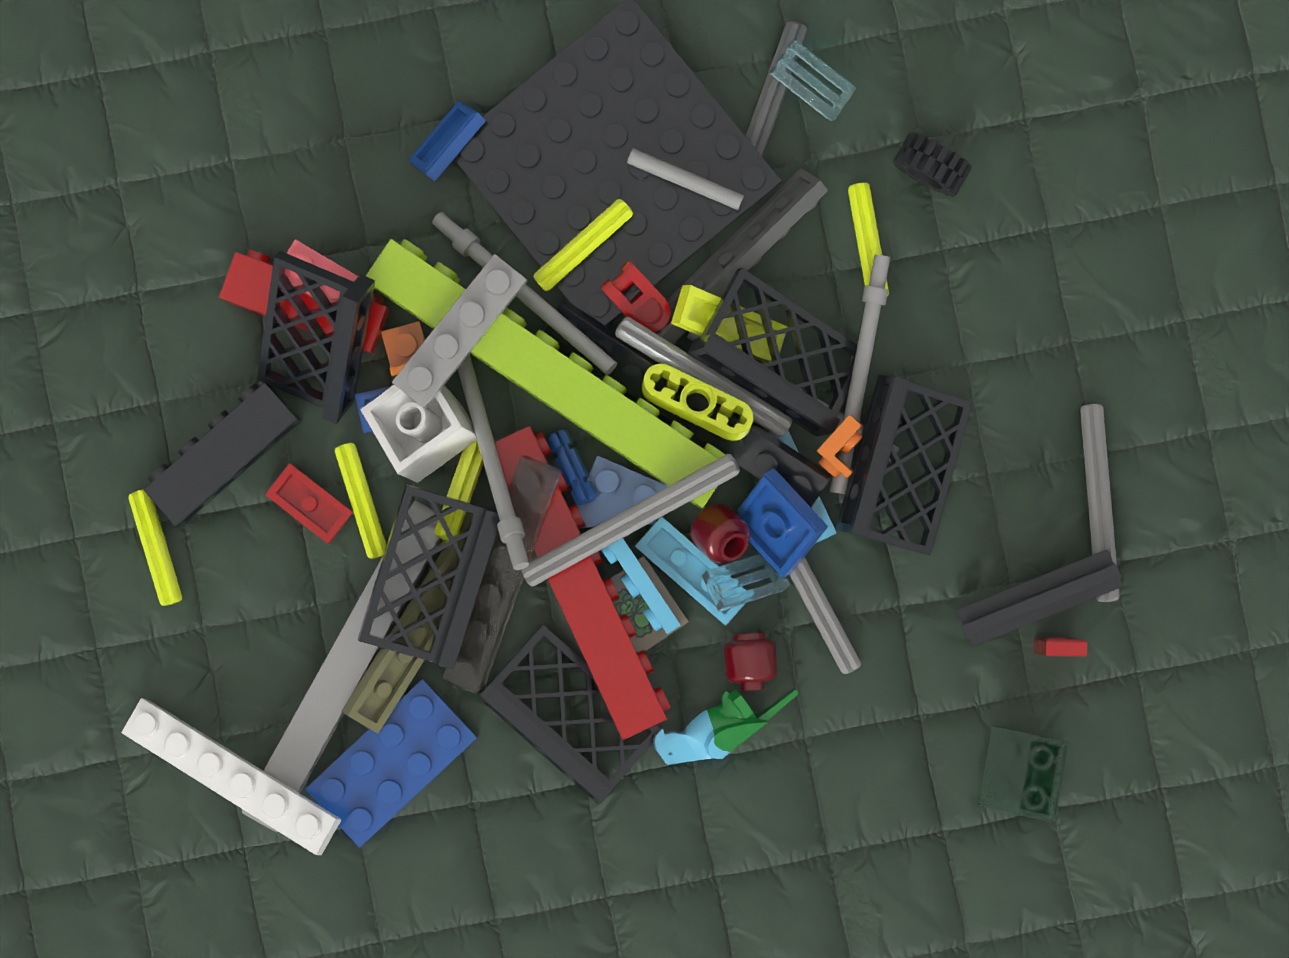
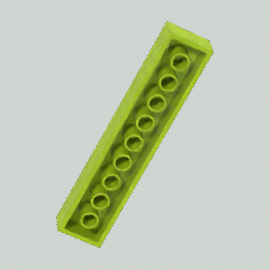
M390 239L366 277L375 280L374 289L432 329H435L466 289L458 284L461 279L457 277L458 275L440 262H437L434 267L426 263L425 261L428 257L424 255V252L406 239L401 244ZM507 307L470 352L475 358L664 485L670 486L725 456L724 453L709 443L703 449L692 442L691 438L694 433L673 420L669 426L658 419L660 411L644 399L639 398L637 403H634L625 397L626 388L613 378L606 375L603 380H600L591 374L593 370L592 365L572 352L569 358H567L558 351L560 348L559 343L543 331L538 330L533 335L524 329L527 325L525 320ZM717 486L689 502L702 509Z

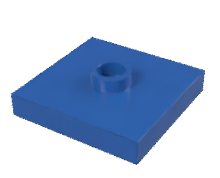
M774 468L762 476L736 511L749 526V542L782 578H785L794 571L828 528L825 522Z

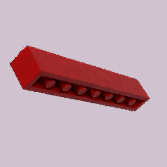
M528 426L496 441L495 445L511 501L537 557L539 558L581 535L579 529L586 526L576 504L568 507L562 492L569 490L560 469L551 470L545 456L552 452L543 433L534 434L532 428ZM596 552L548 578V581L621 738L624 740L667 720L665 711L671 709V706L662 687L654 689L647 676L654 672L645 651L642 650L637 653L630 638L637 635L627 613L619 616L613 601L620 599L611 578L602 579L596 565L603 561L599 552Z

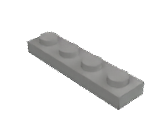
M494 254L392 383L425 409L527 283V279Z

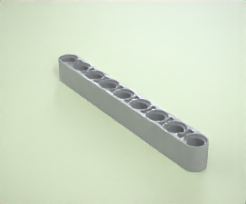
M416 500L408 510L414 525L435 514L433 509ZM406 519L401 532L410 528ZM438 520L418 530L427 550L437 546L441 541L440 538L435 536L434 532ZM414 534L398 541L395 550L402 564L423 553ZM382 558L264 769V772L298 793H301L344 715L341 712L381 649V647L359 642L358 635ZM394 558L389 571L398 567ZM427 559L406 569L414 587L428 564ZM402 573L386 580L383 589L390 603L411 592ZM382 597L380 598L377 610L386 605ZM406 602L394 608L397 617L400 615ZM389 611L374 619L370 630L371 635L381 638L388 636L395 624ZM242 809V814L264 825L265 827L273 830L274 832H278L274 828L270 827L266 823L262 822L258 818L254 817L253 815Z

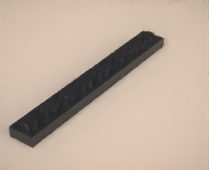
M567 300L559 303L556 310L617 362V366L608 376L623 385L628 393L637 399H644L656 407L660 414L672 422L673 420L678 422L704 443H709L725 455L731 454L739 466L757 478L761 479L767 471L774 468L811 508L813 507L832 477L829 472L754 423H752L748 434L744 438L730 441L649 402L642 393V382L646 371L651 366L660 363L616 337L613 330ZM547 325L544 333L556 340L561 349L569 354H572V352L589 362L593 370L604 377L606 376L605 373L552 327ZM661 377L658 382L654 381V389L661 392L664 387L668 388V380ZM679 385L673 400L679 401L684 386ZM693 393L686 398L688 407L693 411H704L709 406L707 398L702 394ZM716 403L710 418L715 420L721 404ZM737 413L727 417V425L734 428L737 423H740V415Z

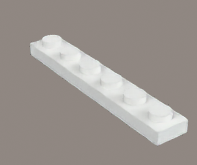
M140 699L121 732L315 855L323 854L342 820L149 699Z

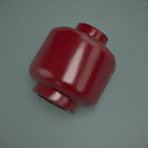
M715 504L703 509L693 521L690 531L692 542L710 561L719 564L729 563L740 558L745 553L750 539V530L746 522L729 506L723 504Z
M765 632L733 634V640L724 645L726 679L733 683H740V691L764 689V681L772 680L777 676L776 645L774 641L766 639Z

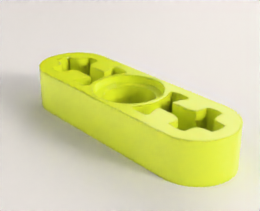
M667 364L653 365L644 375L642 393L649 402L726 440L737 441L748 434L753 423V412L745 402ZM661 377L668 380V388L664 387L661 392L654 389V381L658 382ZM679 385H682L684 388L677 402L673 399ZM693 393L702 394L707 398L709 406L704 411H693L688 407L686 398ZM716 403L721 404V407L714 420L710 417L713 414ZM737 413L740 415V423H737L734 428L728 426L727 417Z

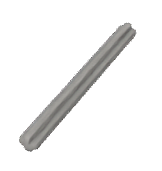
M727 454L529 563L527 568L522 569L525 580L530 586H535L737 476L740 470L736 460L731 454Z

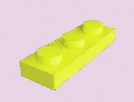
M682 285L671 324L701 336L721 298L692 285ZM730 305V307H729L727 313L732 312L731 305ZM755 312L742 314L748 338L765 334L759 314ZM734 316L723 319L716 331L717 335L728 342L740 340ZM771 320L773 331L787 328V326ZM786 333L775 335L779 354ZM766 338L750 342L754 359L763 363L772 361ZM741 344L735 345V347L742 350Z

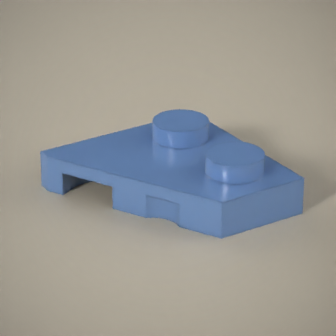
M597 455L587 478V481H592L597 491V496L595 500L588 504L577 505L586 525L582 528L596 527L668 486ZM657 519L647 525L655 524Z

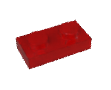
M291 463L288 464L265 494L327 544L333 541L354 514L352 510Z

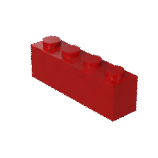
M248 250L246 256L235 252L219 298L225 302L266 316L273 266L269 264L271 257L253 250ZM305 293L299 294L310 311L319 308V305L313 298ZM375 294L372 297L363 349L364 352L375 355L382 336L381 331L384 330L391 311L382 305L384 298ZM288 299L280 302L281 307L289 318L299 315ZM325 314L315 318L326 334L334 331V327ZM304 322L295 325L297 328L310 332Z

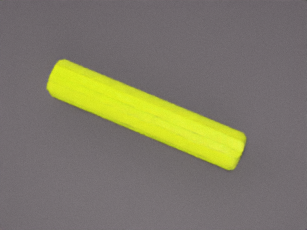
M862 182L850 185L848 194L864 283L866 286H869L875 254L882 255L870 185ZM887 279L885 289H888Z
M617 199L535 272L533 276L535 281L545 291L552 289L632 217L633 212L622 199Z
M477 440L462 451L447 494L448 497L470 503L484 464ZM443 505L442 510L446 509L449 506ZM457 509L443 517L453 536L459 534L466 511ZM438 520L434 531L435 536L446 541L448 537Z
M354 443L340 445L335 448V454L367 557L369 559L382 557L387 544L356 445Z
M144 489L129 494L128 499L159 602L162 606L177 603L182 600V594L154 501L146 494Z

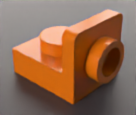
M420 321L381 331L391 367L389 368L390 373L394 379L425 341Z
M852 414L840 424L817 450L823 456L819 464L835 478L841 473L848 478L854 472L852 468L836 455L840 450L847 455L863 437L857 432L863 424Z

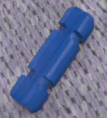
M563 429L552 433L547 439V443L552 453L558 455L555 460L567 486L573 488L571 494L575 503L581 506L592 502L597 496V491L592 481H587L586 479L589 477V474L577 449L571 447L574 442L569 432Z

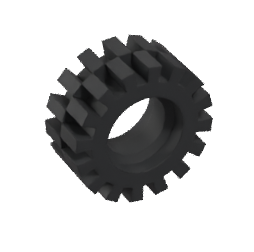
M914 132L908 133L893 160L894 165L900 168L901 172L910 175L909 177L913 180H918L922 185L929 186L932 190L938 193L940 191L942 194L950 195L951 197H955L972 169V166L968 164L969 162L966 159L960 158L961 155L950 151V148L945 145L938 144L936 140H929L926 136L921 134L919 136Z

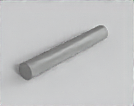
M634 148L629 155L627 163L736 210L740 208L744 195Z

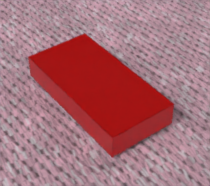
M1036 637L1034 639V653L1045 656H1087V642L1073 637Z

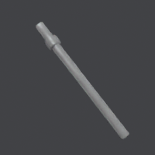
M443 212L438 213L434 217L432 224L453 242L452 247L462 256H470L484 268L493 255L479 244L480 239L468 228L463 230ZM525 284L516 295L520 301L603 373L609 375L617 366L616 361L528 285Z
M875 254L869 286L865 285L862 302L866 303L843 421L850 414L858 421L860 420L881 305H886L888 289H885L891 258L888 256ZM854 447L847 455L842 450L837 453V456L850 468ZM842 473L837 478L832 476L830 492L845 494L848 478Z
M469 354L457 370L500 522L497 524L499 535L501 541L507 545L513 569L522 570L529 566L522 540L525 532L521 519L515 516Z

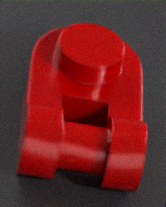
M628 260L621 267L623 271L612 282L608 279L600 288L627 317L632 318L652 332H658L670 320V305L640 270ZM635 283L641 291L629 301L622 293Z

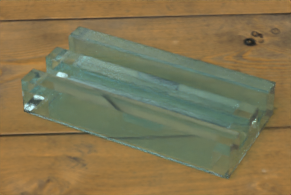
M792 40L787 46V51L780 56L778 64L771 69L769 74L829 121H834L856 90V87L797 40ZM794 56L800 57L839 88L842 94L838 96L793 60ZM785 69H790L803 81H805L817 92H819L822 96H824L831 103H833L834 106L830 107L822 99H820L808 88H806L803 84H801L789 73H787Z
M761 554L707 570L702 575L718 612L785 591L790 586L788 579H782L779 573ZM763 565L765 567V569L750 574H746L731 580H727L716 584L715 582L716 580L731 575H735L750 569H754ZM766 578H770L772 581L770 584L723 598L721 595L722 592Z

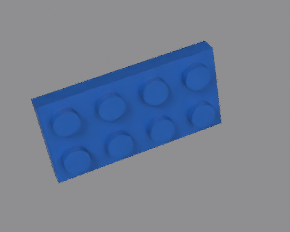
M423 678L397 703L379 734L370 729L366 731L305 790L322 808L342 819L339 824L340 828L360 848L478 736Z

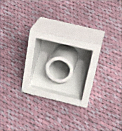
M395 385L360 409L397 474L416 483L477 440L472 421L463 406L445 385L425 409Z

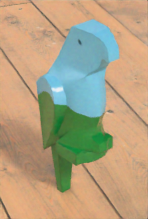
M736 689L730 692L724 690L721 694V703L700 713L683 731L664 733V730L660 728L653 738L654 748L667 765L713 758L723 759L767 724L772 716L798 695L796 689H792L755 715Z

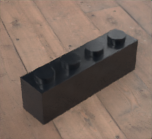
M255 383L238 398L241 404L230 414L227 410H224L208 424L211 431L200 440L197 437L189 440L178 451L181 457L170 467L166 463L148 477L151 484L144 491L175 526L183 527L302 421L270 385L264 383L259 387Z

